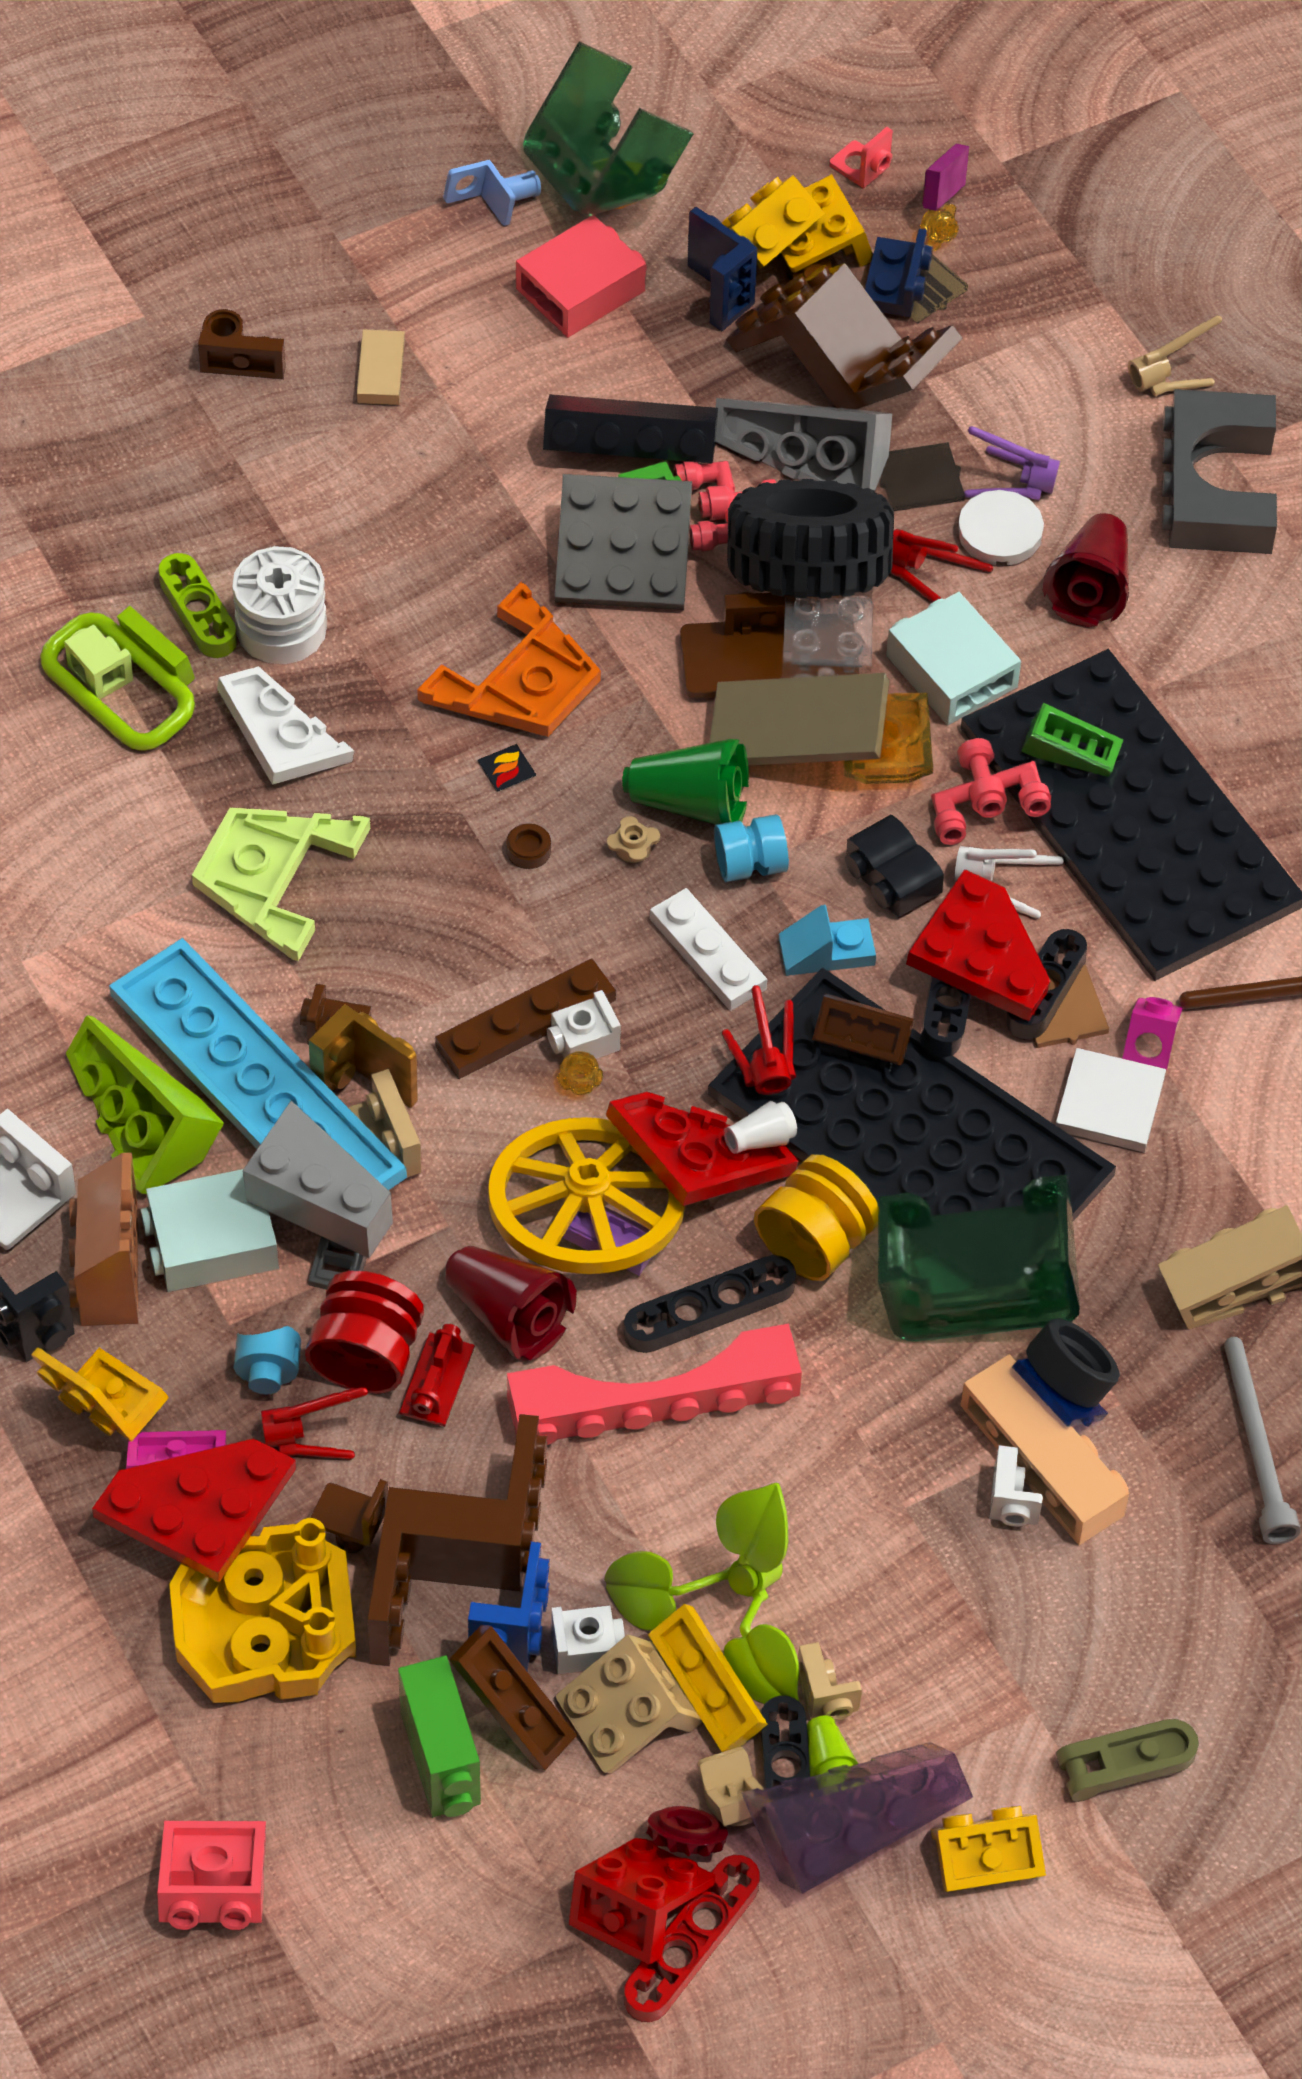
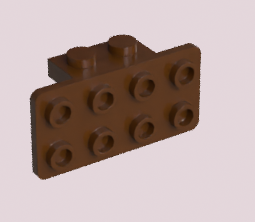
M743 592L724 595L723 622L691 623L683 625L680 629L686 693L691 698L716 697L718 682L860 674L853 619L846 615L812 617V597H807V599L795 598V596L790 595L782 597L772 595L771 592Z

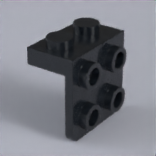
M57 1271L16 1295L0 1275V1339L9 1351L16 1348L23 1359L28 1362L33 1359L31 1354L37 1347L43 1351L55 1350L61 1347L70 1336L75 1334L67 1284Z

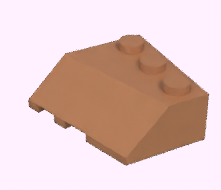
M131 1152L121 1153L78 1179L77 1198L69 1199L70 1226H76V1239H69L70 1267H75L74 1279L69 1280V1301L71 1308H79L81 1326L139 1324L138 1199Z

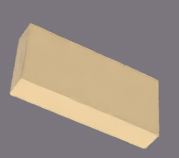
M363 330L357 403L399 405L405 331Z

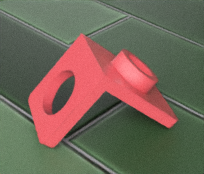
M889 127L884 128L866 145L856 140L851 141L830 159V167L864 189L890 167L893 130ZM850 156H861L860 169L848 167L845 160Z

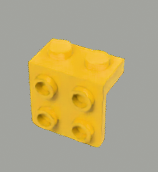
M794 175L784 181H781L777 176L750 197L754 203L753 206L750 207L748 203L744 204L721 223L739 236L746 237L757 247V265L759 268H762L825 213Z
M39 1347L31 1354L41 1366L36 1372L38 1376L56 1391L61 1389L62 1392L58 1395V1399L77 1415H80L84 1410L90 1413L89 1420L108 1436H111L116 1431L132 1442L169 1398L161 1387L100 1347L77 1373Z

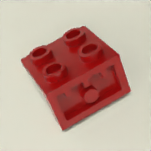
M634 1838L575 1871L569 1925L650 1965L662 1958L667 1913L713 1887L715 1874L699 1867L691 1859L680 1858L659 1848L651 1840Z

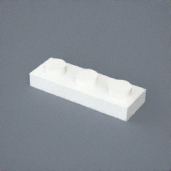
M687 888L650 909V920L730 1011L753 998L751 988L754 985H758L761 992L767 989V978Z

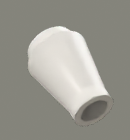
M769 1101L734 1125L724 1129L726 1144L734 1154L745 1150L784 1146L788 1144L790 1138L795 1137L797 1134L796 1120L790 1107L785 1102L776 1104L773 1101Z

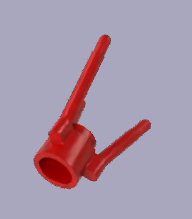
M895 529L893 532V560L890 574L902 578L932 603L942 598L908 571L911 568L919 569L925 560L926 554L985 572H992L993 566L977 559L957 554L958 546L955 544L916 536L900 529Z
M754 985L751 991L762 1048L753 1053V1060L749 1064L730 1030L724 1029L722 1036L743 1072L746 1087L755 1086L758 1093L772 1095L789 1088L792 1084L791 1080L796 1078L793 1065V1001L786 1000L784 1003L783 1053H780V1050L772 1045L761 989L758 985Z
M352 1388L291 1407L262 1410L261 1416L266 1445L272 1448L279 1447V1451L288 1456L302 1455L352 1460L355 1457V1453L352 1450L296 1444L295 1439L305 1438L302 1415L364 1397L368 1394L367 1388Z

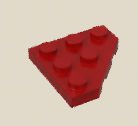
M965 869L910 949L906 965L1027 1021L1031 1019L1046 996L1050 985V978L1006 888Z
M643 1092L609 1102L606 1117L682 1206L790 1176L795 1172L799 1162L785 1145L745 1150L736 1154L732 1153L724 1137V1129L731 1126L726 1124L727 1116L695 1106L691 1107L690 1112L664 1105L665 1097L650 1092Z
M253 1438L119 1470L92 1507L93 1518L220 1582L295 1472L296 1459Z

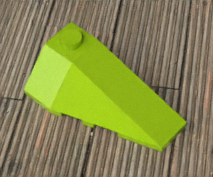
M86 1015L66 1052V1056L84 1096L91 1097L100 1116L96 1120L100 1132L108 1134L115 1149L111 1154L112 1159L121 1153L132 1152L136 1189L141 1194H147L146 1189L163 1186L203 1162L224 1122L196 1094L95 1017Z

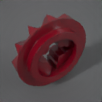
M672 1806L655 1811L648 1817L646 1834L653 1839V1843L657 1846L668 1847L671 1853L681 1852L685 1853L688 1857L691 1854L706 1857L711 1853L723 1850L728 1831L713 1815L703 1810L686 1806Z

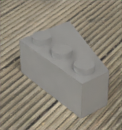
M290 1101L243 1169L246 1201L370 1258L393 1224L391 1192L294 1102Z

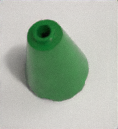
M726 739L634 758L630 767L624 768L622 776L624 793H629L630 799L634 803L710 824L742 822L746 812L747 801H739L742 787H749V766L746 748L744 744H738L740 741L738 739Z

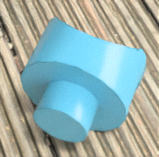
M289 1326L255 1335H242L238 1333L234 1358L236 1374L243 1380L248 1381L249 1389L256 1393L273 1394L278 1392L282 1384L291 1382L298 1374L301 1350L299 1333Z

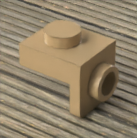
M737 1747L698 1761L697 1766L707 1806L723 1826L747 1825L754 1822L758 1815L771 1811L768 1794L753 1777L748 1754L743 1747Z

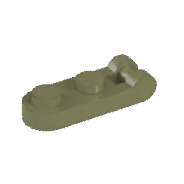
M1165 1719L1065 1745L1056 1752V1757L1060 1768L1067 1770L1070 1779L1067 1783V1788L1071 1799L1079 1802L1088 1800L1100 1792L1181 1772L1189 1768L1194 1762L1199 1742L1195 1730L1185 1721ZM1098 1759L1101 1770L1088 1773L1085 1764Z

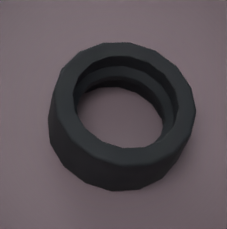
M1064 1319L1049 1320L1030 1342L1026 1350L1028 1360L1040 1378L1060 1396L1075 1405L1086 1408L1097 1406L1118 1382L1120 1377L1117 1363L1106 1348L1086 1330Z

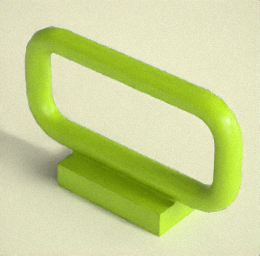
M130 605L117 616L120 625L104 614L93 612L80 614L71 619L53 634L42 648L40 655L41 666L50 679L118 740L134 750L146 751L155 749L167 742L187 724L195 708L194 695L187 685L195 679L188 656ZM94 624L105 637H112L121 651L126 648L131 654V660L176 699L178 704L176 710L148 733H138L133 730L58 662V655L65 648V640L69 639L78 630L88 628Z

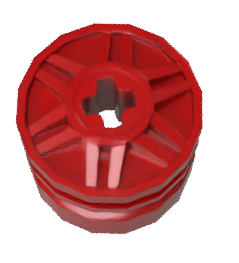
M345 1271L336 1274L328 1283L326 1298L320 1306L321 1317L315 1322L305 1349L306 1361L320 1376L345 1389L365 1387L368 1393L372 1394L393 1391L401 1384L410 1358L409 1347L416 1340L417 1328L421 1325L424 1316V1304L417 1294L404 1284L385 1275L368 1271Z

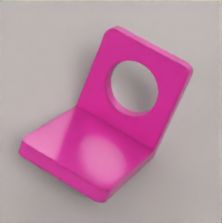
M1138 998L1132 1011L1122 1059L1167 1070L1182 1007L1173 1005L1172 1002L1162 998ZM1153 1033L1160 1038L1162 1050L1157 1056L1144 1057L1137 1051L1135 1042L1141 1034Z

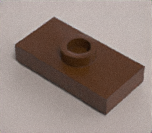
M825 994L812 1040L901 1065L904 1061L914 1019Z

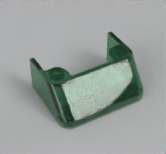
M579 41L525 134L523 149L527 157L573 210L586 216H594L651 198L658 192H661L668 182L670 173L694 134L689 129L639 108L614 150L609 145V142L617 135L621 126L619 110L613 103V100L633 67L627 62Z

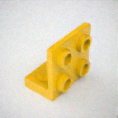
M831 174L805 187L806 191L825 214L781 251L791 272H797L839 250H842L845 256L852 253L860 267L870 263L873 253L866 233L833 175Z

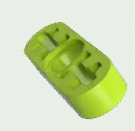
M174 553L166 556L159 564L160 586L204 655L211 658L228 656L237 645L234 621L197 562L191 556L183 553ZM178 572L181 576H186L187 586L183 588L180 578L173 573ZM195 599H202L210 604L205 610L199 612L191 611L186 607L190 601ZM213 622V629L217 635L224 637L217 639L214 635H209V624Z

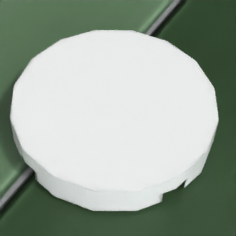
M1004 490L987 491L971 498L961 509L958 523L959 539L965 550L972 557L992 565H996V561H1008L1007 565H1013L1032 557L1040 547L1044 528L1041 512L1030 499L1016 492Z

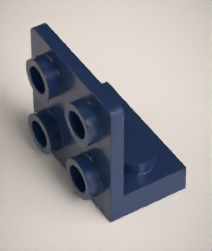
M694 207L689 212L687 264L689 268L711 282L709 323L722 332L755 304L757 247L746 237L739 236L724 226L715 216L708 215L698 207Z

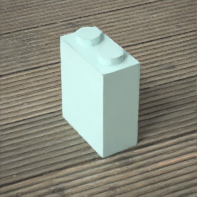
M960 592L946 599L934 601L927 609L911 618H903L897 621L888 631L886 657L947 726L1018 688L1021 660Z
M243 1169L146 1189L148 1207L140 1209L145 1236H155L157 1247L149 1248L155 1276L164 1274L168 1292L279 1269L277 1243L269 1211L246 1201Z

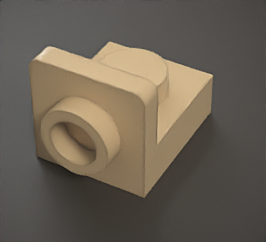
M819 1642L799 1646V1680L810 1720L818 1716L827 1715L838 1721L858 1711L862 1696L860 1682L854 1681L837 1685L833 1662L831 1659H823Z

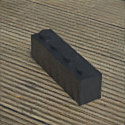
M549 394L545 408L543 450L713 463L718 408Z

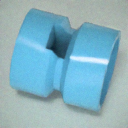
M777 814L753 818L750 826L747 827L741 821L715 825L714 841L721 876L725 882L748 879L751 877L753 870H757L762 876L788 871L787 841L782 821Z

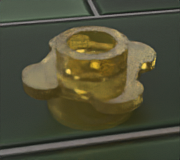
M951 203L945 204L943 209L939 208L937 211L927 210L921 220L920 229H927V238L929 239L927 245L933 246L934 251L938 250L942 243L949 242L958 234L959 225L955 220L956 206Z

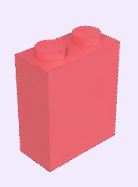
M593 214L516 260V289L569 338L645 292L647 266L644 258L638 251L631 250L619 239L618 234L611 226H605Z

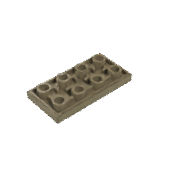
M885 673L718 682L709 743L726 739L740 740L738 744H744L746 748L748 765L880 759L889 679Z

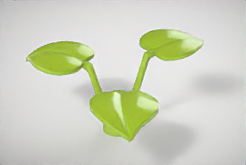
M772 1483L757 1489L738 1492L727 1498L720 1505L716 1515L719 1539L728 1551L740 1554L738 1560L731 1567L721 1572L680 1586H672L673 1571L669 1562L658 1554L647 1551L628 1553L609 1566L604 1579L607 1592L624 1618L632 1625L644 1630H653L676 1611V1603L673 1596L683 1595L723 1580H728L730 1587L737 1594L747 1597L752 1596L753 1601L739 1628L742 1637H737L727 1642L724 1647V1656L752 1699L765 1704L776 1696H790L799 1701V1661L791 1640L783 1631L771 1625L761 1624L751 1629V1623L761 1603L768 1599L765 1589L777 1582L782 1575V1562L788 1548L787 1511L779 1483Z

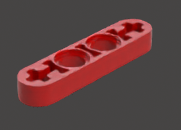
M733 1854L721 1860L711 1872L715 1874L714 1886L690 1899L665 1931L662 1958L650 1965L641 1961L625 1984L624 2005L627 2012L634 2019L641 2022H653L663 2017L756 1898L759 1891L760 1871L757 1864L751 1858ZM740 1873L745 1874V1885L747 1887L742 1884L736 1885L730 1892L727 1903L722 1896L728 1887V1875L737 1877ZM712 1908L720 1914L722 1921L716 1928L705 1930L694 1923V1914L699 1909ZM682 1946L691 1953L692 1960L685 1967L673 1968L664 1961V1952L670 1947ZM657 1972L663 1978L656 1989L657 2002L649 1999L644 2004L638 2003L637 1990L647 1992L656 1982Z

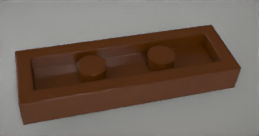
M480 1625L449 1658L451 1664L535 1769L546 1770L577 1736L492 1626Z

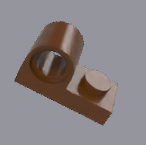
M219 309L206 316L198 342L201 373L284 380L286 368L284 339L265 336H244L243 320L239 314L232 310Z

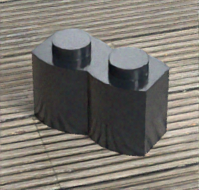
M890 814L847 839L846 866L853 877L856 879L862 878L865 883L871 886L872 895L881 908H888L893 914L900 917L943 892L944 873L941 867L926 849L916 843L909 830L895 816Z

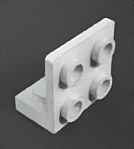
M7 1108L0 1114V1246L5 1250H9L76 1194L72 1164Z

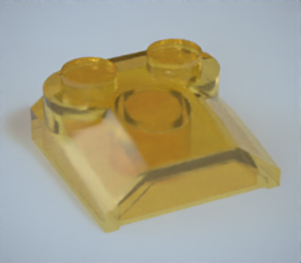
M928 693L888 694L880 759L843 761L844 776L864 784L910 783L932 774L933 757Z

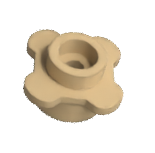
M628 816L620 821L618 831L608 836L607 846L610 850L616 851L622 860L637 863L644 861L650 855L651 845L657 844L660 841V833L658 829L654 827L647 828L643 824L638 823L637 818ZM635 837L637 840H631L630 838Z

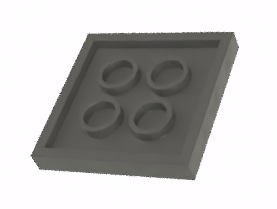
M563 474L555 603L684 610L692 481Z

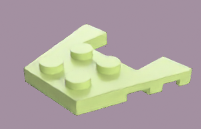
M229 808L192 874L193 886L289 958L299 961L315 932V920L278 908L277 905L310 845H315L354 859L370 830V818L353 816V821L331 819V814L314 813L312 818L288 817L287 811Z

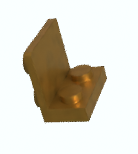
M344 1004L309 1039L310 1069L332 1092L337 1088H344L353 1078L355 1071H358L371 1081V1074L389 1069L403 1103L412 1108L418 1101L417 1055L414 1049L404 1039L400 1037L394 1038L379 1028L376 1021L364 1012L358 1013Z

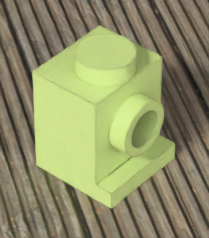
M94 624L88 628L78 630L69 639L64 641L68 669L99 699L106 697L133 681L131 654L126 648L121 651L115 640L110 636L105 638Z

